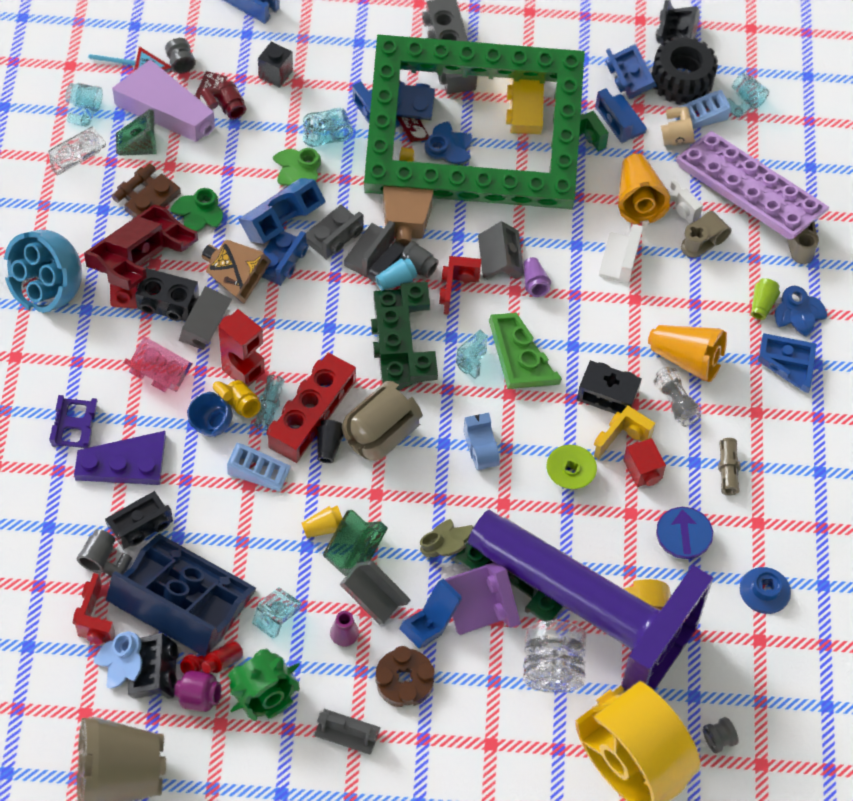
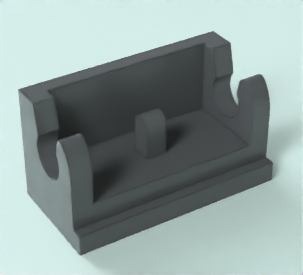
M205 286L182 327L178 341L204 350L206 344L209 345L226 310L231 304L232 298Z

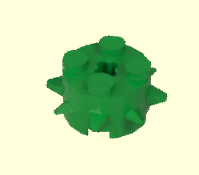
M261 649L242 666L234 667L228 675L231 680L229 686L231 695L238 702L230 712L243 709L248 718L257 721V718L266 715L268 719H271L285 711L293 703L291 699L293 693L300 690L299 681L293 675V672L299 667L300 663L288 667L283 657L276 653H271L269 649Z

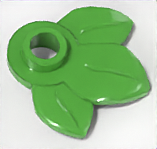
M304 148L300 151L285 149L272 157L274 162L283 167L277 178L278 184L289 186L300 178L315 179L317 181V170L321 166V156L315 149Z

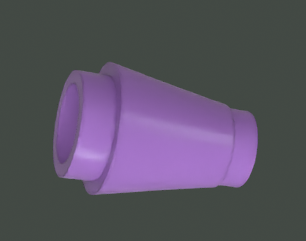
M530 257L523 263L525 289L531 296L541 297L549 292L551 280L538 258Z

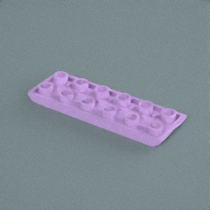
M713 131L707 133L676 157V162L681 169L787 239H794L813 221L829 210L828 205Z

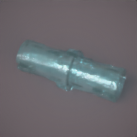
M268 375L266 379L264 393L259 397L261 408L254 422V426L261 430L264 420V431L268 430V427L273 422L275 411L280 407L279 397L285 382L280 376H277L275 385V375Z

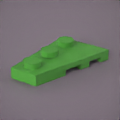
M517 312L491 314L488 321L507 389L560 385L561 376L557 371L554 372L548 364L549 359L544 352L539 351L533 342L534 337Z

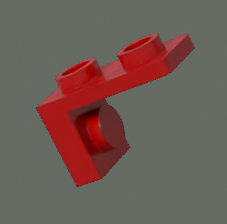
M449 256L448 266H443L442 282H447L446 289L441 288L439 304L444 305L445 315H449L452 281L458 280L464 283L479 282L481 259Z

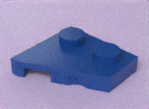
M763 333L758 362L803 392L809 393L817 344Z

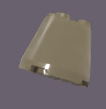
M98 717L82 718L78 738L77 801H137L153 796H162L163 781L162 777L159 776L166 774V756H160V752L164 750V734L150 732Z

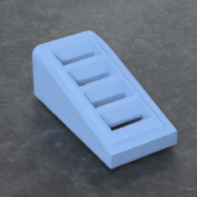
M722 90L709 93L680 106H685L689 109L693 129L728 120L731 106Z
M238 442L227 463L228 475L281 492L291 469L290 465ZM241 458L245 459L243 465L239 464ZM252 462L256 463L254 470L249 469ZM263 466H266L267 469L265 474H260ZM274 469L279 470L275 480L271 479Z

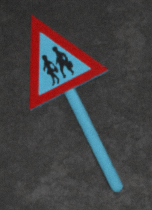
M140 46L138 47L136 61L93 54L88 55V58L92 60L134 65V71L150 59L164 71L171 69L169 64Z

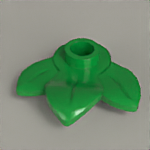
M200 188L194 195L180 197L170 209L171 213L184 216V226L197 232L201 231L206 224L217 228L223 219V212L218 206V196L210 188Z

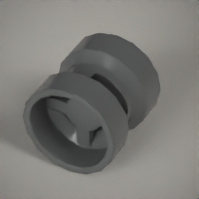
M174 38L165 45V52L170 59L171 69L177 74L187 73L196 65L194 55L190 52V44L185 38Z

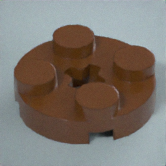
M399 646L385 654L377 664L375 682L378 693L383 700L396 707L412 704L413 706L419 705L429 697L433 690L435 669L430 660L421 652L409 649L406 646ZM399 673H410L412 681L408 682L405 680L403 683H400Z

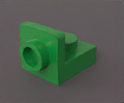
M594 110L581 114L579 135L584 134L587 142L593 144L597 151L607 148L609 132Z

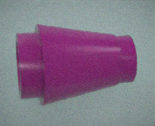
M349 611L339 612L330 629L332 641L342 647L354 644L359 637V629L353 615Z

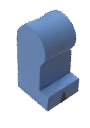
M489 412L464 418L463 432L476 470L500 465L499 451L494 439Z

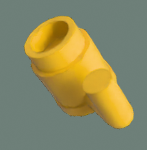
M220 381L213 383V390L224 401H227L237 414L245 418H252L260 411L261 402L258 400L257 395L243 381H232L228 385Z

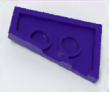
M165 430L77 450L74 471L75 481L160 485L166 441Z

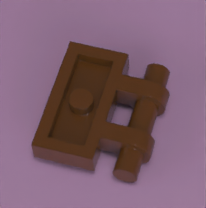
M149 163L144 168L140 167L136 170L134 176L129 181H123L118 185L117 191L111 196L117 203L124 198L128 200L124 204L125 211L135 218L154 204L166 207L181 194V188L162 173L153 179L151 175L156 172V168ZM140 184L145 186L139 193L134 191Z

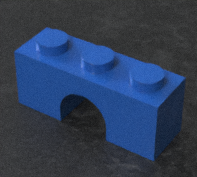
M300 178L238 220L250 242L264 244L285 230L282 224L297 216H306L326 203L315 179Z

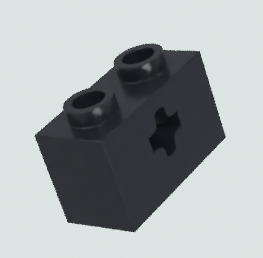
M590 360L579 386L577 401L614 414L617 412L622 413L627 405L633 408L640 390L642 378L637 377L631 372H623L611 368L605 363H597Z

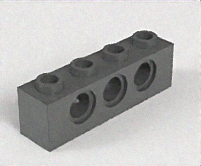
M457 0L426 1V11L422 12L424 27L428 26L429 31H427L428 38L468 41ZM442 73V75H438L439 83L444 85L446 94L476 90L477 76L468 75L467 78L460 74Z

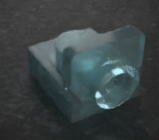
M482 330L477 331L457 349L456 364L464 374H469L474 379L480 375L481 363L479 360L487 352L488 335Z
M278 587L258 603L252 624L274 639L279 635L282 624L299 611L302 602Z

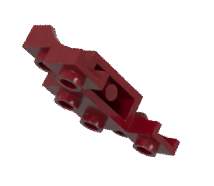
M154 204L85 251L86 267L106 273L108 283L130 290L147 278L146 268L139 265L164 247L173 249L176 252L187 250L188 247L198 241V233L181 224L167 208Z

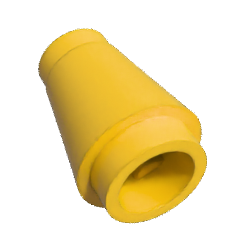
M329 505L306 521L301 522L307 538L340 532L339 529L346 527L338 505L332 508Z

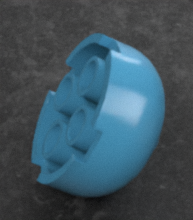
M39 229L19 234L9 242L4 254L8 270V277H5L12 296L29 311L33 306L38 312L45 313L65 306L75 297L81 285L82 265L76 249L68 239L57 232ZM36 277L39 278L29 282L26 287L27 296L32 302L37 303L54 297L55 299L48 305H38L29 302L23 296L21 289L22 281Z

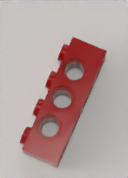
M329 352L322 360H317L313 366L311 376L308 380L304 379L300 383L295 398L292 401L288 400L282 409L281 417L278 421L274 420L268 427L266 433L268 436V448L298 463L316 438L317 427L320 426L321 421L328 420L356 382V367ZM322 384H328V385H330V386H328V387H322V386H320V385H322ZM308 404L315 405V407L308 408L305 406ZM292 425H299V426H301V427H299V428H291L290 426H292Z

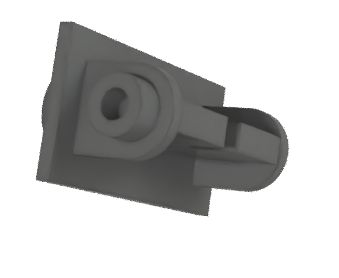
M324 708L323 712L319 713L317 719L318 726L314 736L371 755L381 727Z

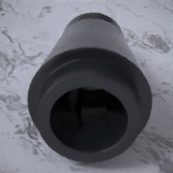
M322 420L320 426L317 427L318 461L334 463V458L344 436L342 423L335 420Z

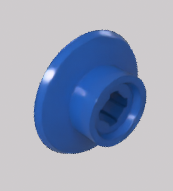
M757 567L751 569L741 579L740 595L744 603L756 612L762 614L777 613L784 609L790 601L791 587L788 580L783 574L773 568ZM767 584L771 586L770 589L766 590L762 588L763 585Z

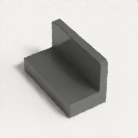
M389 221L384 229L371 223L344 259V266L367 278L371 266L394 241L395 223Z
M500 221L478 235L483 278L488 280L501 272L515 279L524 275L519 230Z
M372 560L356 563L339 584L379 625L385 624L398 606L408 605L411 601Z

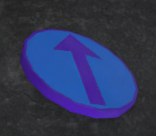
M681 506L672 508L661 516L657 523L656 536L659 545L666 553L676 558L692 559L707 552L713 540V528L703 513L694 508Z

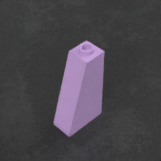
M151 59L112 87L114 104L195 142L203 136H208L215 128L214 111Z

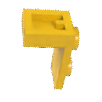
M627 405L622 413L617 412L609 423L610 428L606 433L601 431L593 444L596 446L594 457L599 460L622 430L626 431L635 440L644 441L650 439L653 435L655 422Z

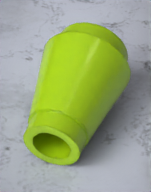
M762 278L759 280V283L755 284L750 313L755 319L765 320L778 299L780 285L776 281Z

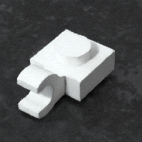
M672 180L670 188L673 191H669L670 202L676 203L675 209L679 216L685 218L691 224L700 218L703 204L687 188L682 189L676 180Z

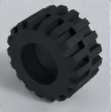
M682 36V39L673 37L671 41L666 40L663 42V46L658 47L651 75L657 86L654 89H658L657 94L660 97L665 96L666 101H676L675 104L681 105V102L689 103L712 91L718 68V59L714 55V50L707 48V43L704 41L702 43L698 42L699 39L694 37L693 39H688V36ZM678 69H686L691 72H683Z

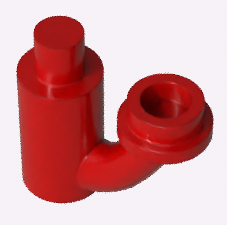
M230 641L220 648L209 652L205 657L193 654L186 655L180 663V669L183 674L188 671L201 672V670L205 673H219L239 661L243 657V650L239 643Z

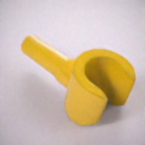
M401 147L399 161L414 162V150Z

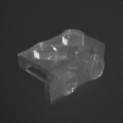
M93 126L48 150L52 171L56 176L66 172L101 152V149L106 147V141Z

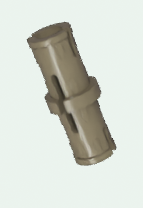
M723 438V440L719 441L720 462L718 463V470L721 472V492L724 495H736L740 491L738 472L741 469V463L737 457V440L735 438Z

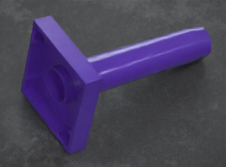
M487 510L483 513L472 529L468 539V545L480 551L483 556L497 565L503 566L508 572L631 649L632 652L628 657L621 684L624 688V693L639 681L654 691L698 629L714 578L695 565H692L660 610L492 510Z

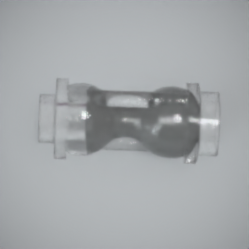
M662 368L656 373L653 383L668 398L672 405L671 408L675 421L683 427L696 423L701 418L700 406L698 403H695L693 398L687 395L682 386L679 371L676 368Z

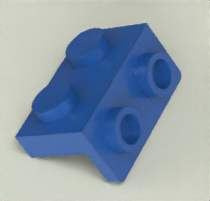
M636 43L615 54L612 53L610 48L605 50L609 58L605 60V63L611 74L616 72L618 78L614 79L617 88L620 93L625 91L629 100L657 87Z
M400 81L396 116L432 121L435 88H430L431 86L425 83H417L415 86L405 85L404 82Z

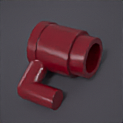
M225 81L216 88L206 87L201 90V95L208 107L215 109L219 104L221 110L229 119L240 118L247 110L245 101L233 81Z

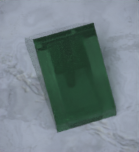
M149 109L116 132V154L120 156L157 154V132L153 110Z

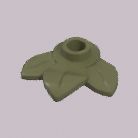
M448 519L421 538L420 551L425 557L457 554L466 547L465 543L468 541L474 527L473 525L454 527L453 521Z

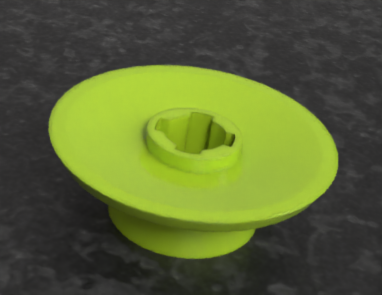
M563 445L551 452L547 459L546 469L549 477L557 485L566 489H579L593 481L597 472V464L595 458L587 449L578 445ZM570 467L571 469H574L576 471L575 473H572L566 469Z

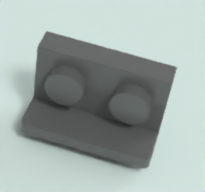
M339 205L306 232L307 244L322 257L328 259L332 254L339 253L350 239L357 238L364 229V214L359 211L354 215L343 205Z

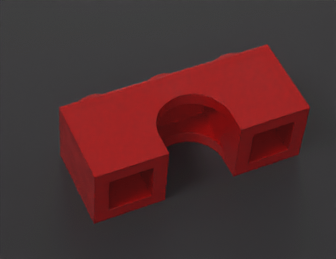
M237 309L232 315L225 316L218 326L222 370L232 379L243 381L249 387L265 373L264 357L255 351L263 344V328Z

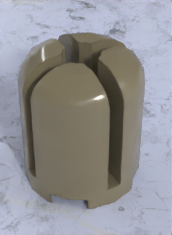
M385 381L346 415L343 420L342 431L345 439L348 440V444L355 453L368 460L376 461L383 459L421 425L419 424V419L423 417L419 405L413 397L407 399L396 389L399 384L392 381Z

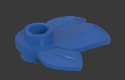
M449 121L440 123L433 128L432 136L426 140L424 145L425 153L431 158H443L449 163H465L471 159V155L466 150L472 142L473 135L453 132Z
M795 285L789 286L784 290L781 297L782 303L775 309L774 314L778 327H784L791 323L805 337L812 332L815 319L825 320L827 318V311L823 303L816 297L808 296L802 287ZM793 294L798 296V298L800 299L799 302L793 300Z

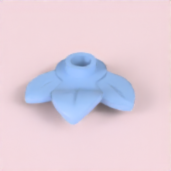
M131 631L122 632L113 641L106 642L98 651L93 662L97 665L108 667L107 688L119 687L127 678L135 681L140 674L142 668V659L139 654L141 639L136 633Z

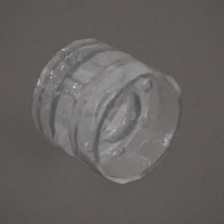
M543 621L527 627L524 634V653L527 656L523 662V682L526 686L535 690L552 693L570 692L584 686L586 662L583 657L586 654L587 637L585 630L576 624L565 621Z

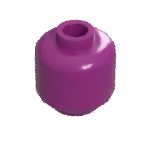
M188 671L181 680L176 682L174 693L175 697L179 698L182 708L208 712L220 702L222 687L221 683L217 682L215 675L211 673Z

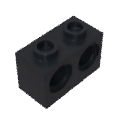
M146 268L147 278L140 282L135 293L137 309L147 314L155 313L167 316L174 321H186L199 298L198 281Z

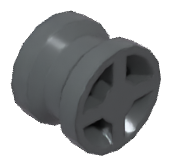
M728 717L720 718L717 724L703 726L706 743L715 754L721 752L723 747L727 745L733 747L739 743L737 731Z

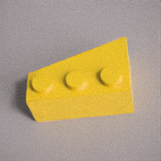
M511 79V84L507 85L506 99L510 100V109L506 110V125H510V133L541 135L543 128L544 84L535 80L519 79V82Z

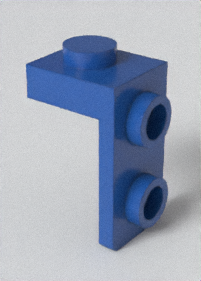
M445 579L439 580L422 611L404 620L399 629L420 649L442 636L459 606L462 596Z

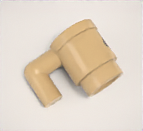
M685 106L667 109V120L680 118V120L668 122L667 125H661L664 146L695 143L689 109Z

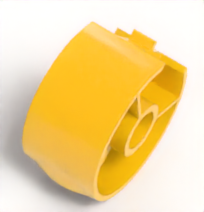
M641 681L625 693L621 685L614 691L609 689L596 699V705L575 720L578 737L593 765L609 785L626 801H670L685 789L694 775L700 770L699 753L687 728L667 702Z

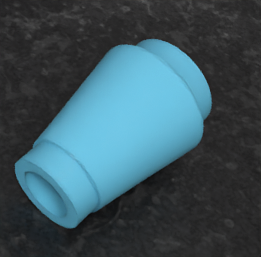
M409 258L405 260L399 259L375 276V280L380 290L383 291L401 286V283H413V279L417 278V272Z

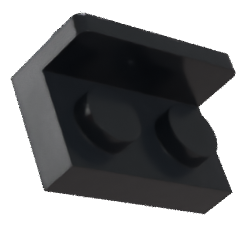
M163 633L140 637L141 649L139 654L142 659V668L135 681L129 680L128 695L134 699L161 694L167 699L174 698L177 682L176 662L179 657L177 643Z

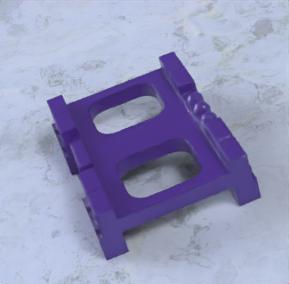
M58 395L55 408L57 413L49 438L52 447L68 446L84 449L90 447L91 429L97 410V398H91V401L66 399L64 395ZM71 404L86 406L84 417L67 416L68 407ZM64 430H81L80 440L78 442L63 441Z

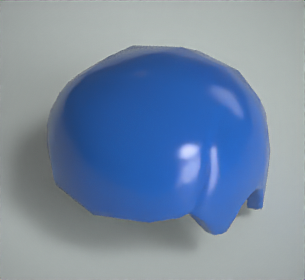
M209 391L199 394L191 401L187 410L189 424L196 431L204 436L216 437L230 426L233 413L231 405L227 401H224L216 393Z

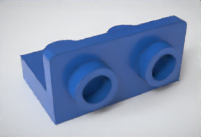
M282 231L270 240L263 253L271 262L262 278L281 286L286 277L290 278L292 276L296 262L299 258H304L309 247L305 232L300 231L298 236H294Z

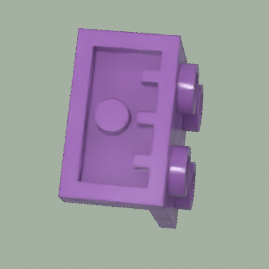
M493 562L445 579L462 596V600L452 616L456 632L459 635L499 621H503L510 628L521 625L507 570L503 566Z

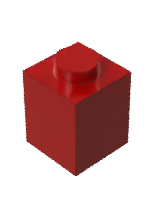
M652 438L626 446L623 461L637 488L643 485H655L663 479L666 464Z

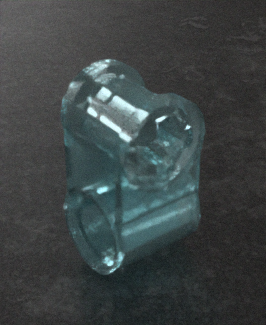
M338 107L331 110L313 112L305 115L303 118L305 130L302 133V140L311 147L343 142L350 139L354 133L344 108Z

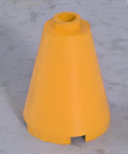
M642 154L627 156L622 162L618 208L621 216L627 222L633 224H640V221L647 220L649 223L656 222L664 217L670 208L669 191L647 158Z
M658 325L656 329L650 331L648 344L651 345L653 352L703 381L712 382L721 367L720 364H717L720 355L724 356L726 352L727 332L720 328Z

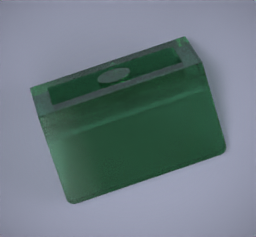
M347 510L326 547L323 557L346 576L356 563L372 559L388 527L381 521L365 522L354 510Z

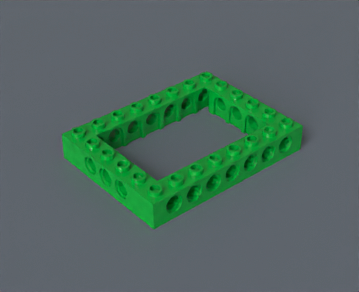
M377 34L364 193L383 194V186L433 190L434 199L572 210L576 192L585 51ZM400 70H410L411 73H416V71L435 72L437 75H442V73L460 74L467 78L468 75L485 76L492 80L494 77L510 78L519 82V79L540 81L542 84H545V81L556 82L549 173L393 160Z

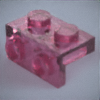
M145 336L131 360L125 358L123 362L130 366L129 373L142 380L145 376L153 380L151 385L165 393L167 389L175 392L178 391L193 364Z

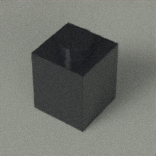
M271 41L258 57V77L281 88L293 72V51Z

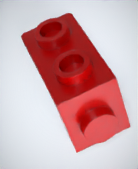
M93 573L91 581L85 582L82 591V598L84 600L81 608H76L72 623L75 625L79 637L86 638L89 642L100 645L113 641L115 630L113 622L91 617L102 587L100 574Z

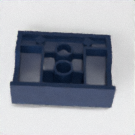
M158 534L140 550L133 565L124 574H120L117 571L112 574L106 601L205 657L224 637L255 593L256 587L167 537Z

